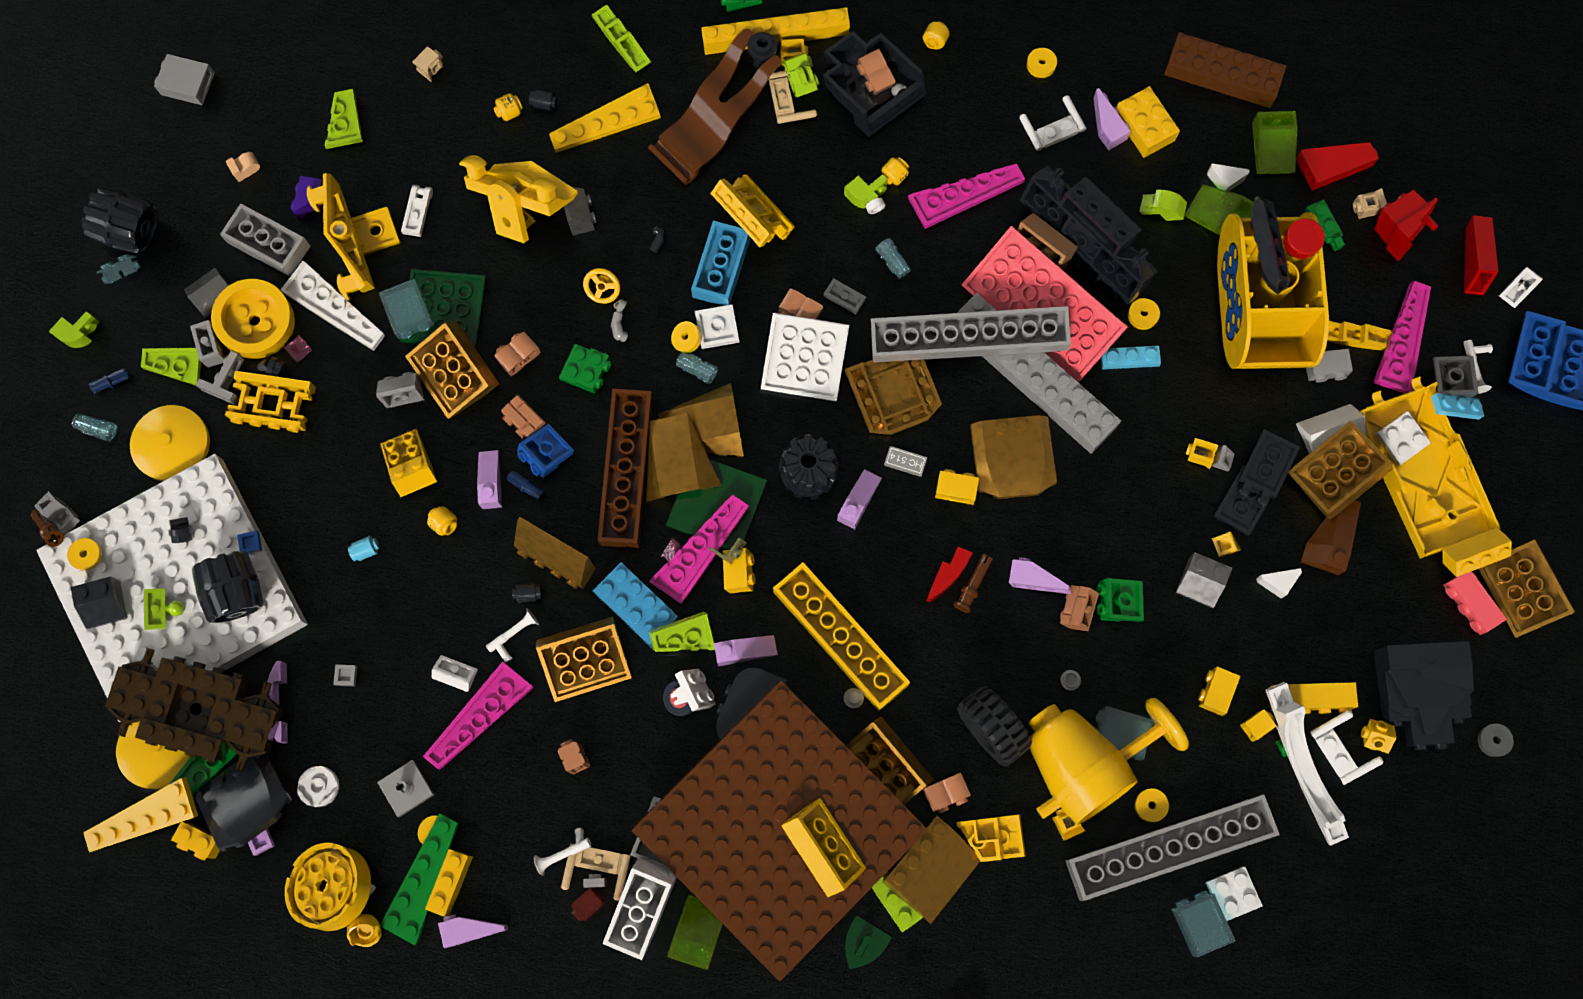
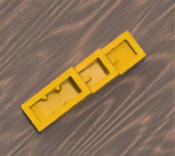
M1329 321L1327 342L1385 351L1392 331L1369 324L1360 326L1345 321L1342 323Z

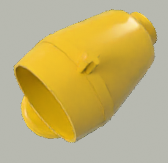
M1149 698L1146 701V709L1155 725L1118 750L1116 746L1074 710H1066L1061 713L1058 707L1053 704L1038 713L1029 721V725L1035 731L1031 735L1032 744L1030 750L1050 794L1053 796L1036 808L1040 816L1044 819L1061 807L1079 825L1116 801L1138 782L1127 760L1162 735L1177 750H1187L1189 740L1174 715L1161 701L1156 698Z

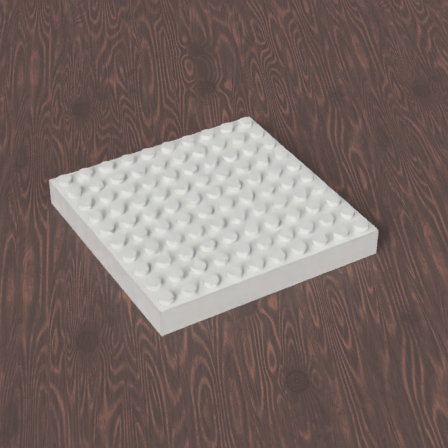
M216 454L63 535L64 540L59 546L50 547L45 545L36 550L107 698L118 666L121 667L123 664L141 661L146 648L155 650L151 662L157 668L162 657L173 659L174 656L185 658V663L193 665V662L196 661L206 664V669L213 670V667L227 670L308 625L223 459ZM188 517L189 526H192V540L184 543H171V537L168 533L170 529L169 520ZM257 530L260 533L262 551L249 554L258 575L264 606L257 612L236 620L223 623H209L197 598L192 567L206 558H216L217 555L222 553L228 555L233 551H239L237 535ZM81 538L92 539L102 548L100 563L88 571L74 568L67 558L70 545ZM87 551L83 553V557H86ZM110 576L121 582L127 619L86 629L74 608L70 587ZM165 588V605H169L170 602L175 600L181 601L184 604L185 610L182 615L172 616L170 613H166V629L144 630L143 589Z

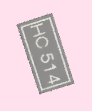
M890 446L884 466L921 477L927 457Z

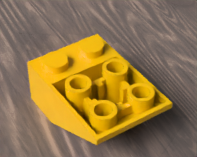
M417 429L381 443L391 482L400 497L437 482Z

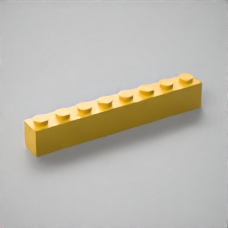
M847 8L701 28L705 55L727 52L733 40L744 29H750L753 35L758 32L769 33L776 37L777 45H781V40L803 39L804 41L846 36L849 34L850 22Z

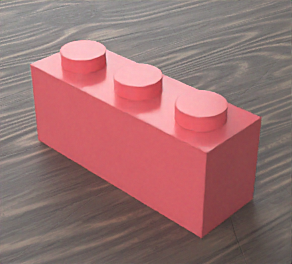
M1472 571L1455 577L1444 584L1447 595L1454 599L1458 605V610L1468 618L1471 628L1478 632L1479 635L1490 631L1507 620Z

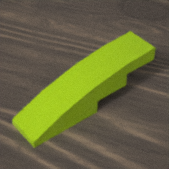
M608 5L592 14L600 29L635 73L651 63L630 31L626 30Z

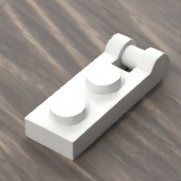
M418 185L412 186L401 229L402 234L421 237L429 202L433 194L431 187L420 188Z

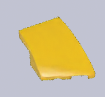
M1020 815L957 822V826L967 838L968 843L974 849L980 862L1026 856Z

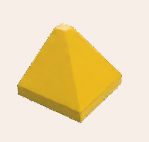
M1231 531L1212 538L1219 557L1241 550Z

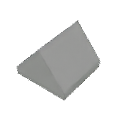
M1226 445L1217 448L1212 466L1229 471L1234 453Z

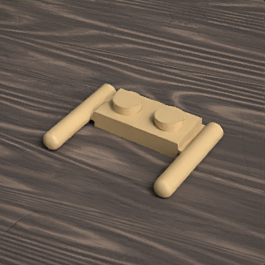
M786 71L773 72L768 80L777 123L781 124L816 117V110L794 113Z
M590 847L570 855L567 858L561 888L563 890L569 889L574 866L617 874L614 899L619 901L624 890L631 856Z

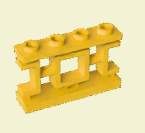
M747 174L743 175L742 178H737L733 185L725 179H720L711 192L712 196L759 247L764 246L766 242H771L776 234L780 239H786L794 228V225Z
M235 371L233 378L236 382L233 384V387L236 390H241L238 406L228 405L229 411L225 413L232 423L242 424L243 422H248L255 427L268 425L269 428L280 430V427L287 428L291 432L306 430L305 423L307 418L299 415L302 399L311 401V394L314 395L316 387L310 381ZM248 385L258 386L256 397L249 396L251 388ZM286 391L296 392L293 402L286 401L288 396ZM265 394L279 396L276 412L261 410ZM247 403L254 404L252 412L255 415L245 414ZM284 409L291 410L290 418L293 421L282 419Z

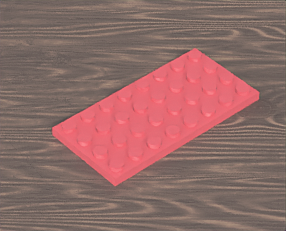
M1013 226L1005 232L962 284L973 296L978 293L997 311L1068 306L1071 339L1069 351L1044 353L1078 383L1128 328L1126 324Z

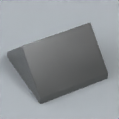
M214 268L185 288L184 291L201 314L208 318L212 313L215 300L229 285L219 271Z

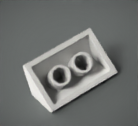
M1351 404L1296 424L1309 454L1350 420L1366 436L1365 416Z

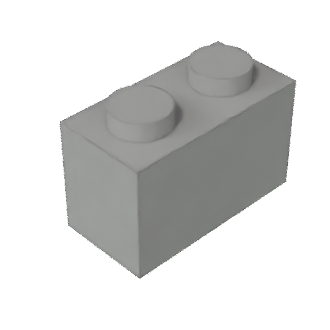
M207 320L190 326L199 360L208 368L223 363L225 359L221 341L213 330L212 323Z
M1349 349L1325 351L1320 363L1316 367L1306 368L1308 380L1324 382L1331 378H1335V380L1346 379L1353 371Z

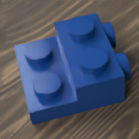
M547 424L519 443L517 454L522 462L527 461L531 465L530 468L534 475H540L544 478L556 470L561 462L573 455L574 450Z

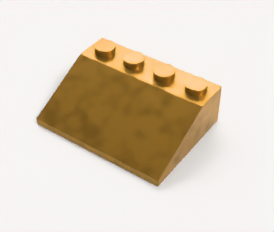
M457 321L445 322L405 356L448 419L472 405L499 385V382Z
M1350 420L1290 469L1288 473L1314 504L1331 520L1392 471L1393 465Z
M519 517L514 546L518 550L517 554L525 559L529 556L534 559L533 563L542 569L546 566L551 569L550 573L559 579L561 576L568 580L566 583L576 589L578 586L584 588L596 569L590 559Z
M1536 540L1512 549L1510 557L1479 568L1497 605L1506 617V621L1515 638L1575 613L1572 604Z
M614 617L536 640V649L554 702L632 678Z
M882 717L873 721L846 745L903 805L934 780Z
M938 816L927 826L928 830L906 852L882 882L930 924L980 862L975 851Z

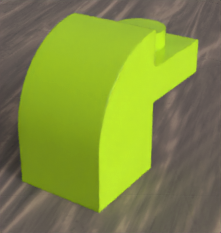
M882 174L868 186L857 176L844 187V195L855 206L866 208L867 203L879 198L886 191L888 179Z
M1156 190V194L1143 195L1139 212L1142 215L1160 214L1166 221L1183 220L1187 202L1177 193L1167 190Z
M85 312L74 325L61 317L49 332L67 346L80 348L92 342L87 336L96 329L99 321L88 312Z

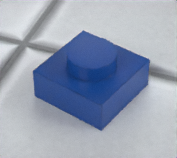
M257 530L237 535L240 552L245 551L248 554L262 551L260 533Z

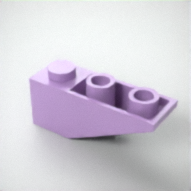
M1098 88L1094 95L1098 136L1107 149L1111 150L1126 141L1131 131L1129 125L1125 121L1123 122L1119 116L1118 110L1110 104L1108 96Z

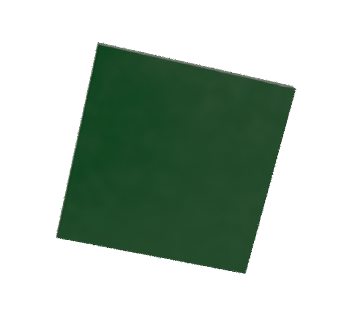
M411 269L400 341L403 343L420 344L445 322L457 321L475 349H477L487 281L486 275Z
M710 460L722 486L679 493L666 527L694 536L706 521L734 495L749 505V508L722 545V547L730 550L739 537L745 540L767 480Z

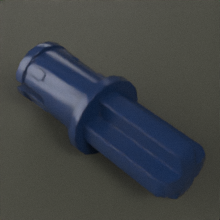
M123 368L110 375L106 373L104 377L89 382V386L92 392L96 394L106 388H113L115 384L128 379L130 375Z
M515 471L510 472L507 476V481L521 489L520 492L527 493L537 501L544 494L543 489Z

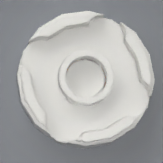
M322 766L307 769L298 781L297 790L300 799L307 805L322 807L331 803L339 791V779L335 772Z

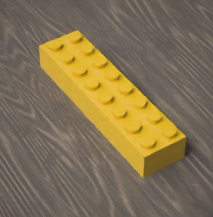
M801 563L773 587L774 594L878 711L882 710L909 686L910 681L804 563Z

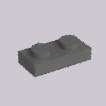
M834 278L824 292V297L855 315L866 300L864 295Z

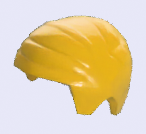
M360 914L347 926V938L350 944L363 947L376 944L381 938V927L378 920L370 914Z

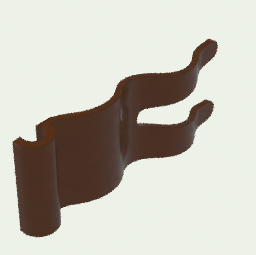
M744 29L733 40L719 65L699 87L685 114L659 136L660 139L654 146L651 144L648 147L685 185L692 182L698 175L699 169L720 152L740 117L753 104L772 73L781 65L780 57L777 55L772 56L763 63L740 92L725 103L720 101V96L733 77L744 49L748 44V40L753 35L750 29Z

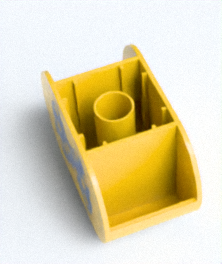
M1305 212L1300 217H1277L1282 243L1286 230L1293 222L1299 219H1311L1319 224L1316 215L1312 212ZM1229 214L1221 229L1217 261L1223 346L1229 366L1232 369L1316 367L1324 355L1329 331V311L1322 247L1311 258L1298 259L1291 256L1283 244L1291 281L1284 291L1276 294L1268 287L1260 271L1261 262L1258 259V246L1254 240L1255 232L1251 229V218H1240L1238 214Z

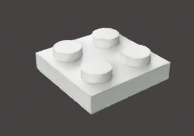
M733 305L695 311L697 326L702 333V349L739 343Z
M1408 411L1375 433L1397 466L1402 465L1430 444V441Z
M1245 867L1238 868L1206 882L1223 922L1262 907V903Z

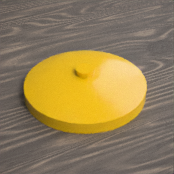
M166 405L148 412L136 424L130 440V452L136 466L149 477L159 481H165L204 460L210 446V436L204 421L190 409L177 405Z
M140 722L129 725L126 737L119 736L116 747L118 766L123 775L137 786L151 790H161L171 783L191 756L185 755L184 751H170L165 749L163 745L153 746L146 744L145 740L135 738Z

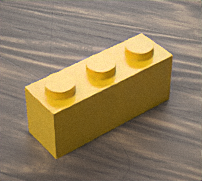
M1495 528L1443 548V564L1458 577L1510 557L1512 541L1502 531Z
M448 850L425 910L444 917L450 916L473 858L472 856L456 850Z

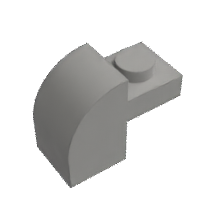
M49 491L35 505L40 514L56 524L59 531L63 534L73 530L80 521L77 518L78 515L69 506Z

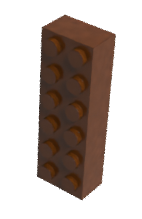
M1179 32L1164 75L1271 108L1277 97L1286 65Z

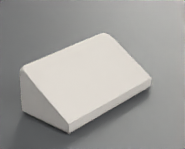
M441 655L432 669V678L468 692L477 669Z

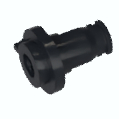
M766 32L755 33L749 38L747 44L748 52L754 60L753 66L757 70L763 63L774 56L777 51L776 37Z

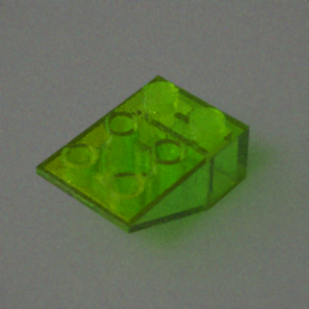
M1296 111L1258 112L1252 122L1257 174L1295 173L1297 146Z
M1202 185L1184 216L1220 235L1223 223L1229 214H1238L1240 218H1250L1254 202L1236 193Z
M688 895L667 957L708 970L723 923L697 897Z

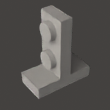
M230 351L223 361L220 372L215 375L214 383L211 384L199 379L196 386L208 394L237 405L239 398L234 393L229 392L228 389L234 379L235 371L239 370L244 359L238 353Z

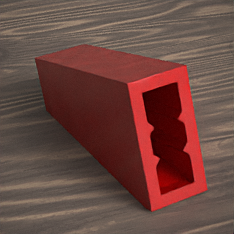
M1370 142L1304 149L1296 157V161L1312 191L1370 168L1379 159L1376 149L1372 147Z
M1473 216L1466 227L1464 293L1484 295L1498 273L1493 220L1491 217Z

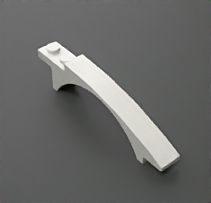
M1285 682L1265 689L1278 723L1276 728L1289 761L1328 844L1333 845L1349 838L1343 823L1346 821L1344 815L1327 792L1312 761L1304 733V716L1306 713L1304 706L1293 701L1289 687Z

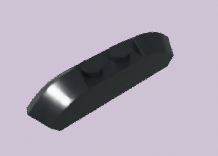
M1256 196L1251 210V229L1255 232L1254 240L1258 246V259L1261 262L1260 271L1268 287L1276 294H1279L1288 287L1291 280L1275 206L1269 200Z

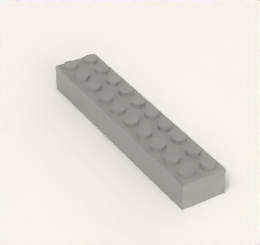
M976 293L957 313L997 310ZM1044 352L982 356L1091 454L1121 422L1117 416Z
M1068 306L871 319L873 362L1069 351L1071 346Z
M1260 795L1066 860V864L1079 901H1085L1280 834L1265 795Z

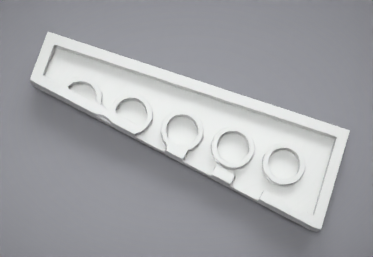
M304 261L301 262L281 289L282 293L373 351L385 336Z

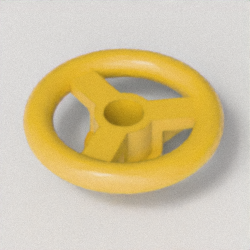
M596 268L589 271L584 278L583 287L585 293L597 303H610L620 293L619 280L609 270ZM590 279L596 283L597 291L595 295L589 288ZM614 289L610 297L600 298L602 292Z

